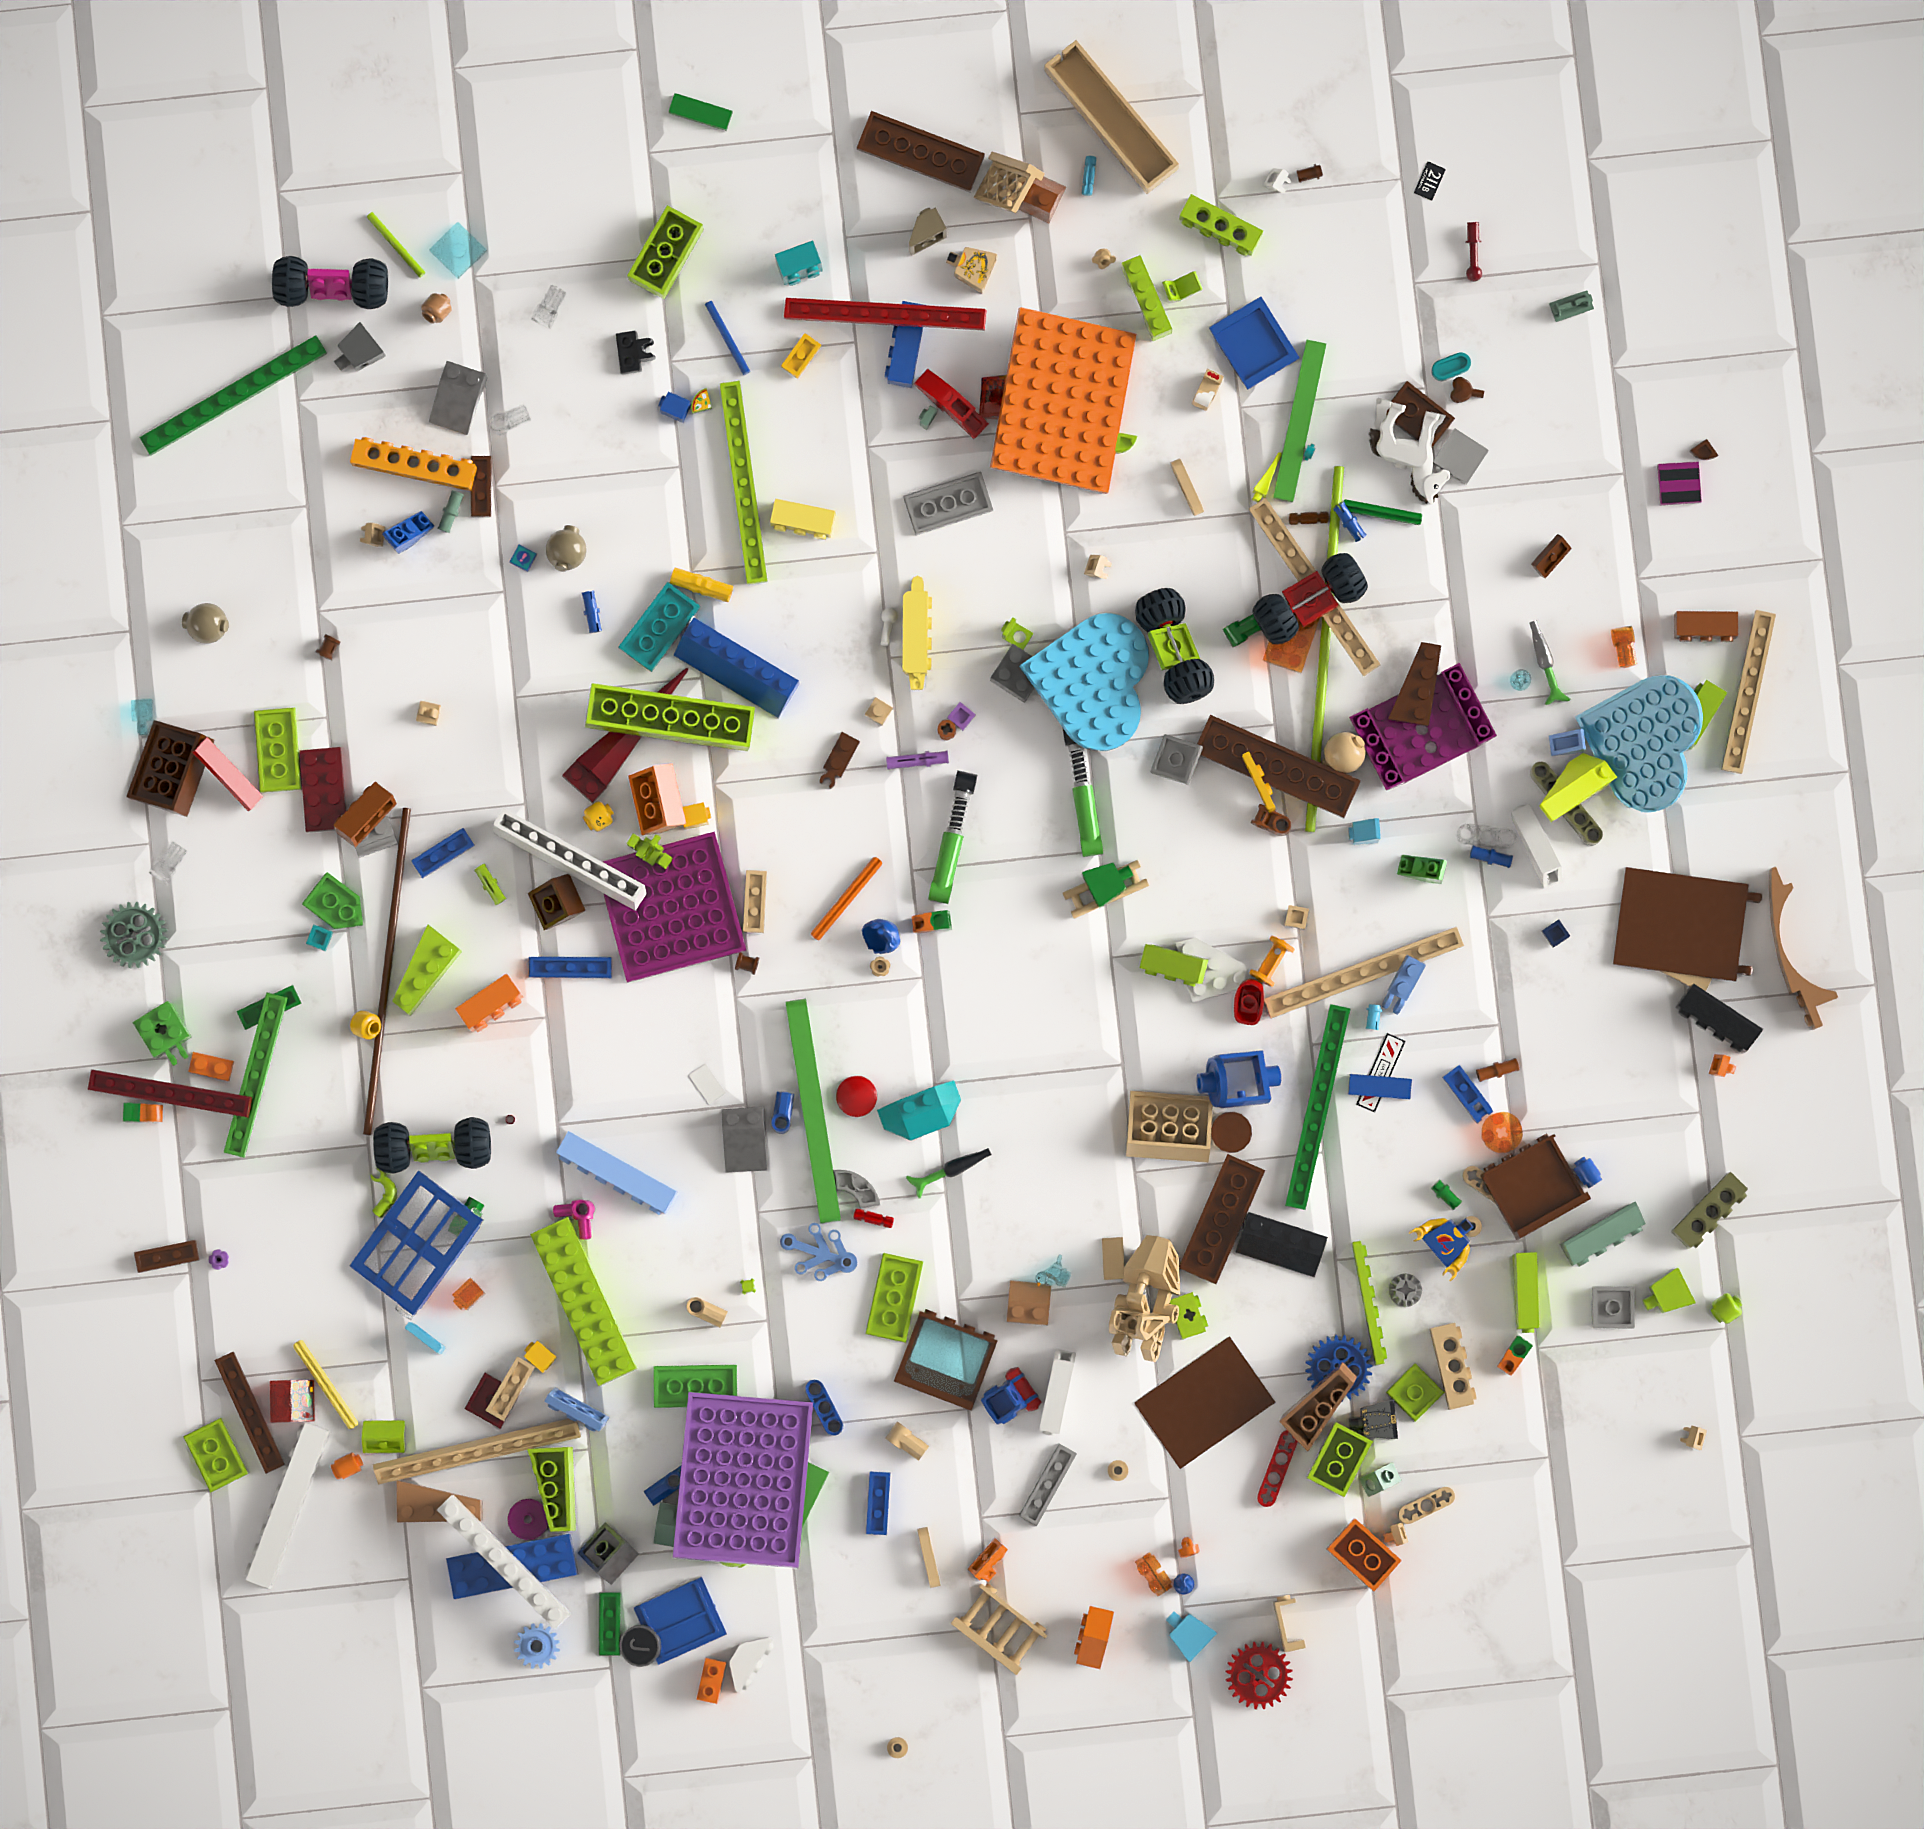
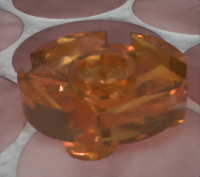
M1497 1112L1490 1115L1484 1121L1481 1128L1482 1141L1488 1149L1496 1153H1508L1518 1147L1523 1137L1519 1119L1508 1112ZM1505 1127V1132L1508 1134L1507 1137L1502 1136L1499 1138L1498 1132H1496L1497 1128L1502 1129Z

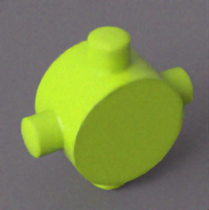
M753 1278L740 1281L744 1295L746 1292H756L755 1280Z

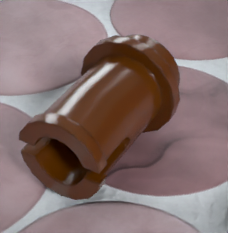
M1313 164V167L1296 170L1299 183L1314 178L1320 179L1319 177L1323 176L1321 166Z

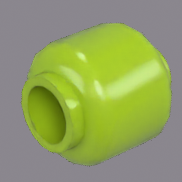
M1725 1293L1712 1302L1711 1312L1719 1323L1729 1324L1742 1314L1740 1307L1743 1304L1737 1295L1732 1297L1729 1293Z

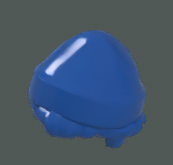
M872 920L866 923L861 930L868 949H872L874 954L891 953L900 945L898 928L888 920Z

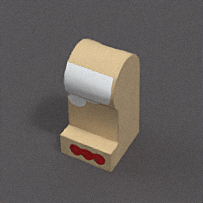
M1207 368L1192 401V405L1207 411L1224 376Z

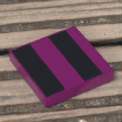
M1699 462L1657 465L1660 506L1702 502Z

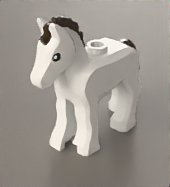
M1377 398L1376 419L1374 422L1376 429L1370 428L1368 433L1371 438L1369 442L1372 452L1376 456L1394 462L1395 467L1406 469L1407 466L1412 467L1410 485L1413 486L1412 492L1415 493V496L1420 501H1424L1426 504L1429 502L1433 505L1435 498L1439 497V490L1450 478V472L1447 470L1432 473L1434 433L1446 415L1426 411L1419 440L1399 439L1394 436L1393 425L1397 417L1405 411L1406 406Z

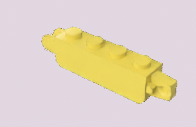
M917 575L911 581V591H907L903 595L902 669L906 675H909L911 690H923L927 670H931V658H927V650H932V638L928 637V629L932 630V617H928V609H932V597H928V591H924V581L922 577Z

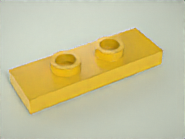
M1250 752L1242 754L1243 761L1267 811L1270 813L1276 810L1270 797L1273 794L1269 783L1264 784L1261 778L1264 776L1260 764L1255 765Z

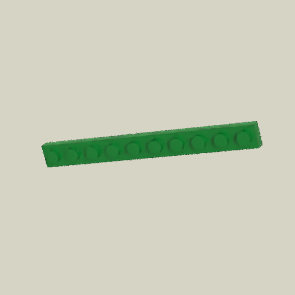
M317 335L139 438L149 455L152 456L323 357L327 352Z
M1330 1004L1285 1203V1206L1306 1210L1350 1008Z

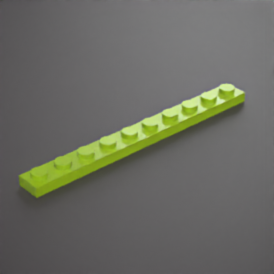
M740 381L720 383L747 585L765 583L768 580Z

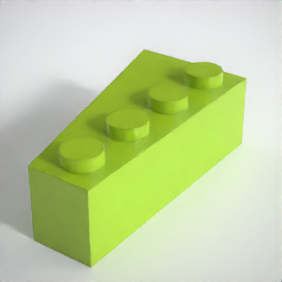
M428 924L392 1002L411 1016L462 951Z

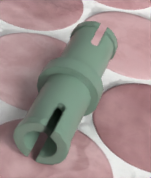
M451 491L448 503L442 510L444 513L437 529L450 533L455 516L459 514L457 511L464 494Z

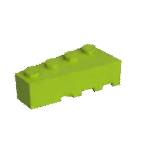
M573 1447L527 1449L538 1483V1490L544 1504L543 1507L550 1532L576 1531Z

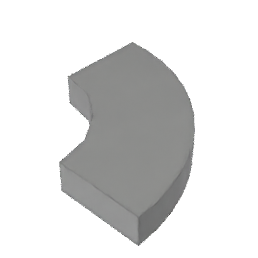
M834 1170L836 1191H845L852 1194L858 1201L860 1208L880 1205L875 1189L864 1177L848 1170Z

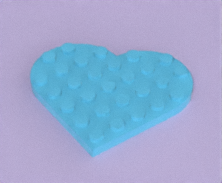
M1111 613L1097 614L1089 617L1019 666L1065 732L1078 745L1086 749L1109 751L1123 745L1135 733L1140 722L1141 707L1133 686L1141 680L1146 672L1149 651L1144 635L1127 618Z
M1670 675L1651 676L1575 716L1580 728L1584 730V736L1595 757L1605 760L1617 776L1609 785L1615 796L1625 806L1644 813H1651L1663 810L1678 800L1687 782V764L1683 752L1695 743L1703 722L1700 701L1687 683Z

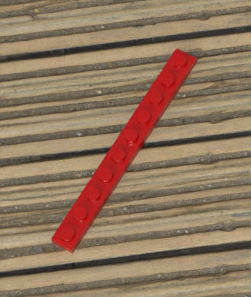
M786 298L784 318L788 320L985 331L987 310L982 308Z

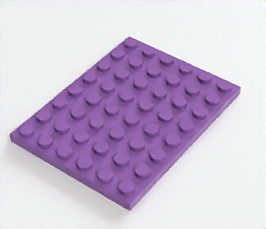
M688 1393L673 1558L799 1568L813 1402Z

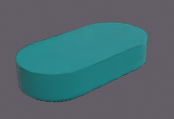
M1459 352L1438 360L1432 366V376L1438 381H1446L1469 370L1471 359L1466 353Z

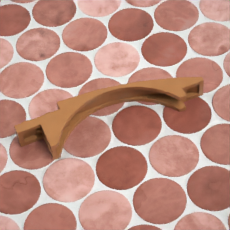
M1775 866L1769 870V901L1771 927L1777 958L1789 995L1798 993L1799 996H1796L1800 1008L1803 1007L1805 1010V1022L1808 1027L1811 1026L1812 1030L1823 1026L1816 1007L1837 999L1838 995L1836 991L1823 989L1803 978L1791 965L1784 952L1780 938V918L1785 901L1794 887L1792 882L1783 885Z

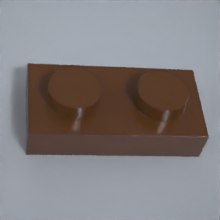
M1557 534L1531 565L1541 577L1546 579L1572 548L1561 535Z

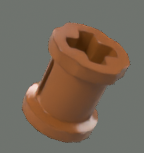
M943 720L939 723L937 730L940 738L946 741L954 738L956 734L955 724L950 720ZM950 726L952 733L948 732L947 735H944L942 728Z

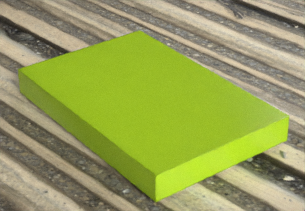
M222 1418L183 1436L210 1493L249 1474Z

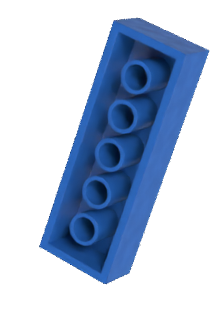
M571 1534L505 1546L539 1582L579 1575ZM479 1552L446 1558L453 1599L513 1588Z

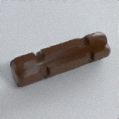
M1327 511L1320 512L1319 514L1317 512L1289 514L1290 525L1329 522V513Z

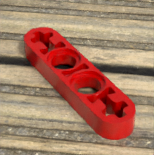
M1288 1430L1283 1431L1279 1436L1257 1495L1258 1503L1263 1507H1270L1275 1503L1298 1443L1296 1439L1294 1443H1289L1288 1449H1292L1290 1453L1286 1450L1278 1449L1279 1445L1284 1447L1286 1441L1283 1439V1436H1288L1290 1433ZM1278 1453L1286 1454L1287 1462L1285 1464L1279 1465L1276 1462L1275 1457ZM1271 1472L1279 1474L1280 1481L1277 1484H1271L1268 1481V1476ZM1265 1483L1270 1487L1277 1488L1276 1492L1271 1490L1270 1497H1272V1501H1267L1266 1504L1263 1503V1498H1261V1495L1266 1494L1268 1488H1264Z

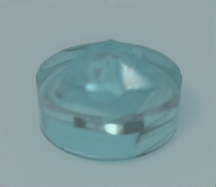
M1523 669L1516 670L1510 677L1511 686L1518 691L1527 689L1532 680L1529 672Z

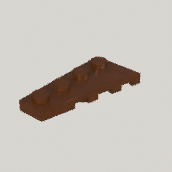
M1421 642L1388 720L1429 727L1442 645Z

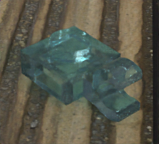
M152 699L131 700V718L133 722L138 721L137 732L139 736L148 735L147 721H153Z

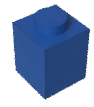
M668 391L666 396L663 395L658 406L661 407V414L684 423L692 404L691 401Z

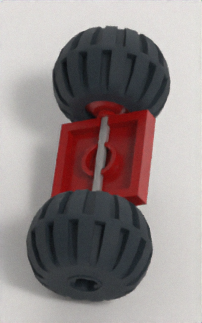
M1338 553L1325 561L1321 572L1327 584H1325L1318 571H1315L1282 591L1286 601L1279 594H1269L1261 597L1252 609L1253 616L1270 643H1286L1296 635L1299 624L1294 614L1302 627H1305L1338 607V603L1333 595L1341 603H1352L1359 600L1365 594L1368 583L1360 567L1350 554Z

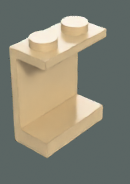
M1290 1595L1276 1597L1277 1601L1273 1602L1283 1651L1290 1652L1306 1648L1304 1639L1287 1642L1280 1606L1296 1603L1295 1598H1290Z

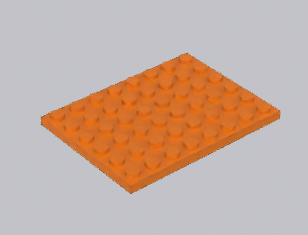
M1018 308L990 468L1100 493H1109L1116 442L1120 431L1137 334L1027 308Z

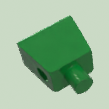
M1114 862L1083 871L1081 874L1099 909L1127 889L1123 881L1134 876L1129 865L1117 870Z

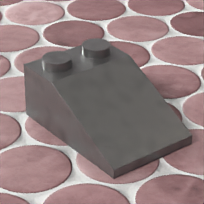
M446 361L429 423L468 435L487 381L486 373Z
M764 1108L721 1109L725 1172L767 1170Z

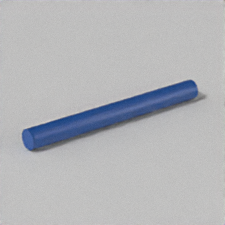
M707 302L705 306L742 374L750 373L745 360L713 302Z

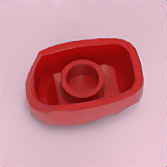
M1246 979L1239 985L1236 991L1234 1017L1238 1023L1256 1025L1260 1021L1265 996L1263 985L1258 980Z

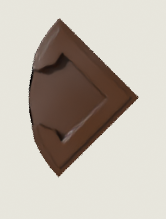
M1707 439L1689 451L1693 456L1701 460H1711L1719 456Z

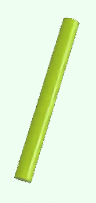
M373 212L367 215L368 220L418 277H422L426 272Z

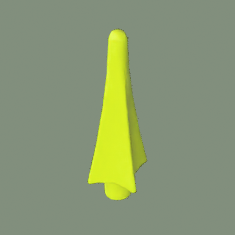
M1281 452L1277 453L1266 473L1254 487L1253 501L1258 503L1262 497H1266L1273 474L1282 456Z

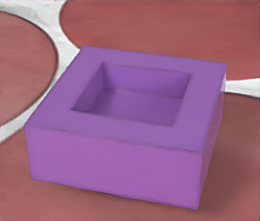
M959 702L947 719L964 731L976 714Z

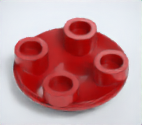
M848 1077L841 1082L837 1089V1104L849 1116H865L876 1105L877 1090L874 1084L865 1077Z

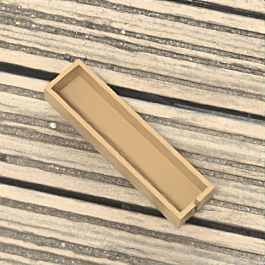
M1077 40L1062 50V58L1064 60L1061 61L1060 54H1057L1045 64L1044 71L1146 194L1150 193L1179 169V163Z

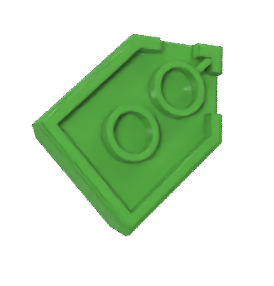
M328 872L325 873L302 903L303 906L333 929L363 925L360 896Z

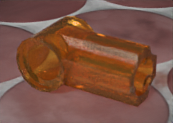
M1625 626L1611 629L1612 643L1616 647L1619 668L1636 666L1637 659L1634 648L1635 636L1633 627Z

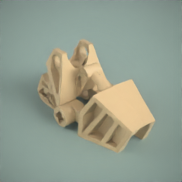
M1146 1235L1124 1267L1123 1282L1129 1285L1127 1295L1118 1294L1109 1321V1333L1115 1334L1111 1342L1115 1354L1127 1356L1130 1352L1133 1338L1143 1340L1140 1347L1143 1359L1156 1362L1164 1337V1325L1166 1323L1175 1324L1179 1316V1307L1169 1304L1172 1294L1180 1295L1179 1256L1169 1239ZM1147 1285L1159 1289L1153 1313H1150L1146 1296L1143 1294Z

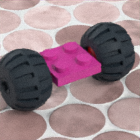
M286 256L276 260L273 265L272 295L273 299L280 305L294 307L303 304L307 300L308 289H310L311 299H335L339 301L353 299V302L361 308L376 309L383 306L387 301L388 269L383 262L377 259H363L356 262L353 266L352 279H350L349 270L308 269L307 263L301 258Z

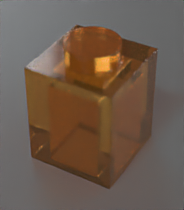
M469 1278L452 1294L455 1298L453 1302L460 1310L463 1308L469 1310L486 1293L472 1278Z

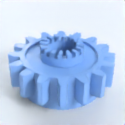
M532 1623L530 1630L526 1626L523 1627L525 1633L518 1632L517 1635L521 1639L514 1641V1643L519 1645V1648L514 1649V1651L521 1654L517 1659L524 1658L523 1665L526 1666L528 1663H531V1669H534L536 1664L542 1669L544 1662L548 1666L551 1665L549 1659L556 1660L557 1657L554 1655V1652L560 1651L559 1648H556V1644L560 1643V1640L554 1639L557 1633L551 1634L550 1626L543 1629V1623H540L538 1628H536L535 1623ZM534 1640L542 1642L543 1647L540 1652L532 1649Z

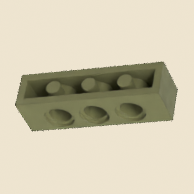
M1731 1171L1728 1172L1677 1224L1671 1233L1688 1249L1692 1247L1696 1249L1704 1241L1702 1236L1707 1231L1712 1233L1718 1226L1716 1222L1721 1217L1725 1219L1733 1211L1731 1209L1732 1205L1735 1202L1740 1204L1747 1197L1745 1192L1748 1188ZM1723 1191L1730 1194L1731 1198L1728 1203L1723 1202L1720 1198ZM1708 1206L1716 1209V1215L1713 1218L1706 1214ZM1693 1221L1701 1223L1702 1229L1700 1232L1692 1230L1691 1225Z

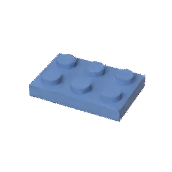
M556 1387L547 1395L544 1401L548 1403V1407L557 1412L560 1410L566 1413L567 1418L576 1422L577 1420L581 1421L587 1429L594 1432L596 1430L600 1431L610 1418Z

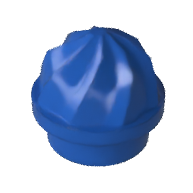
M1179 1574L1174 1579V1589L1179 1594H1189L1194 1588L1193 1578L1188 1574Z

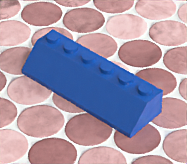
M693 618L673 655L778 719L800 685L799 680L696 618Z

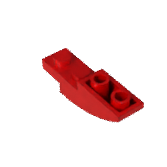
M926 369L913 383L973 439L989 424L975 411L976 408L929 369Z

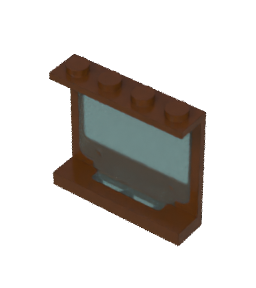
M927 1309L924 1312L920 1311L894 1382L972 1411L998 1340L994 1339V1334L986 1331L983 1334L975 1332L976 1328L970 1325L958 1326L955 1324L956 1320L945 1316L944 1320L937 1318V1313Z

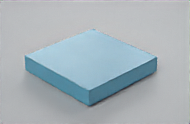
M408 1322L405 1326L406 1330L436 1353L442 1354L446 1349L444 1345L415 1323Z

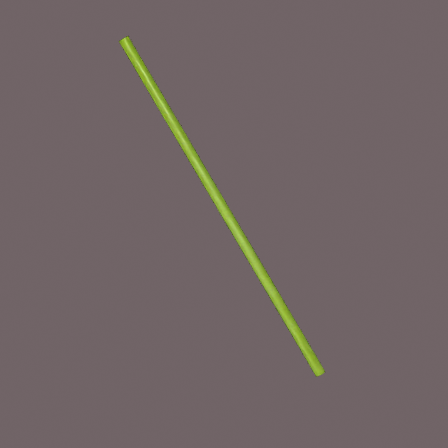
M1334 466L1327 559L1338 552L1340 518L1333 508L1337 505L1341 510L1338 504L1342 502L1343 466ZM1323 617L1311 759L1320 763L1331 629ZM1307 803L1305 831L1315 832L1317 807Z

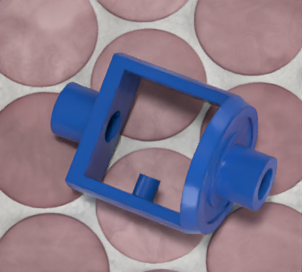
M1263 1050L1220 1054L1208 1059L1206 1072L1197 1074L1196 1085L1199 1094L1208 1093L1210 1102L1214 1107L1231 1108L1268 1104L1271 1101L1270 1087L1281 1085V1071L1278 1065L1266 1066ZM1252 1060L1258 1096L1246 1097L1245 1091H1238V1098L1227 1099L1228 1084L1223 1063Z

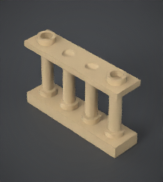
M989 1583L985 1586L981 1584L979 1587L984 1590L964 1617L961 1616L960 1619L955 1617L951 1624L1017 1675L1022 1669L1019 1666L1020 1660L1039 1635L1043 1638L1048 1636L1044 1633L1047 1629L1038 1622L1034 1625L995 1594L997 1590ZM991 1596L1000 1605L983 1627L975 1632L969 1627L972 1624L970 1622ZM1006 1609H1008L1017 1617L998 1642H994L992 1645L986 1640L987 1634ZM1024 1622L1033 1631L1016 1653L1008 1658L1002 1653L1005 1650L1003 1648Z

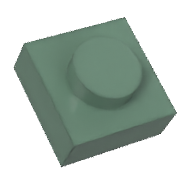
M930 405L928 410L924 408L918 419L921 420L920 426L926 430L929 428L937 415L935 407Z

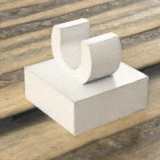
M1272 168L1263 186L1269 190L1285 193L1286 190L1282 188L1283 182L1291 183V180L1287 178L1289 173L1284 169Z

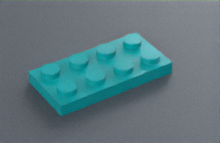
M667 582L618 648L652 672L700 609V605Z

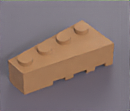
M1343 1362L1285 1412L1279 1421L1307 1452L1357 1378Z
M397 1480V1522H448L437 1509L451 1495H454L479 1521H483V1501Z

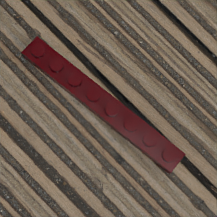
M91 1069L88 1090L242 1117H249L252 1101L250 1096Z

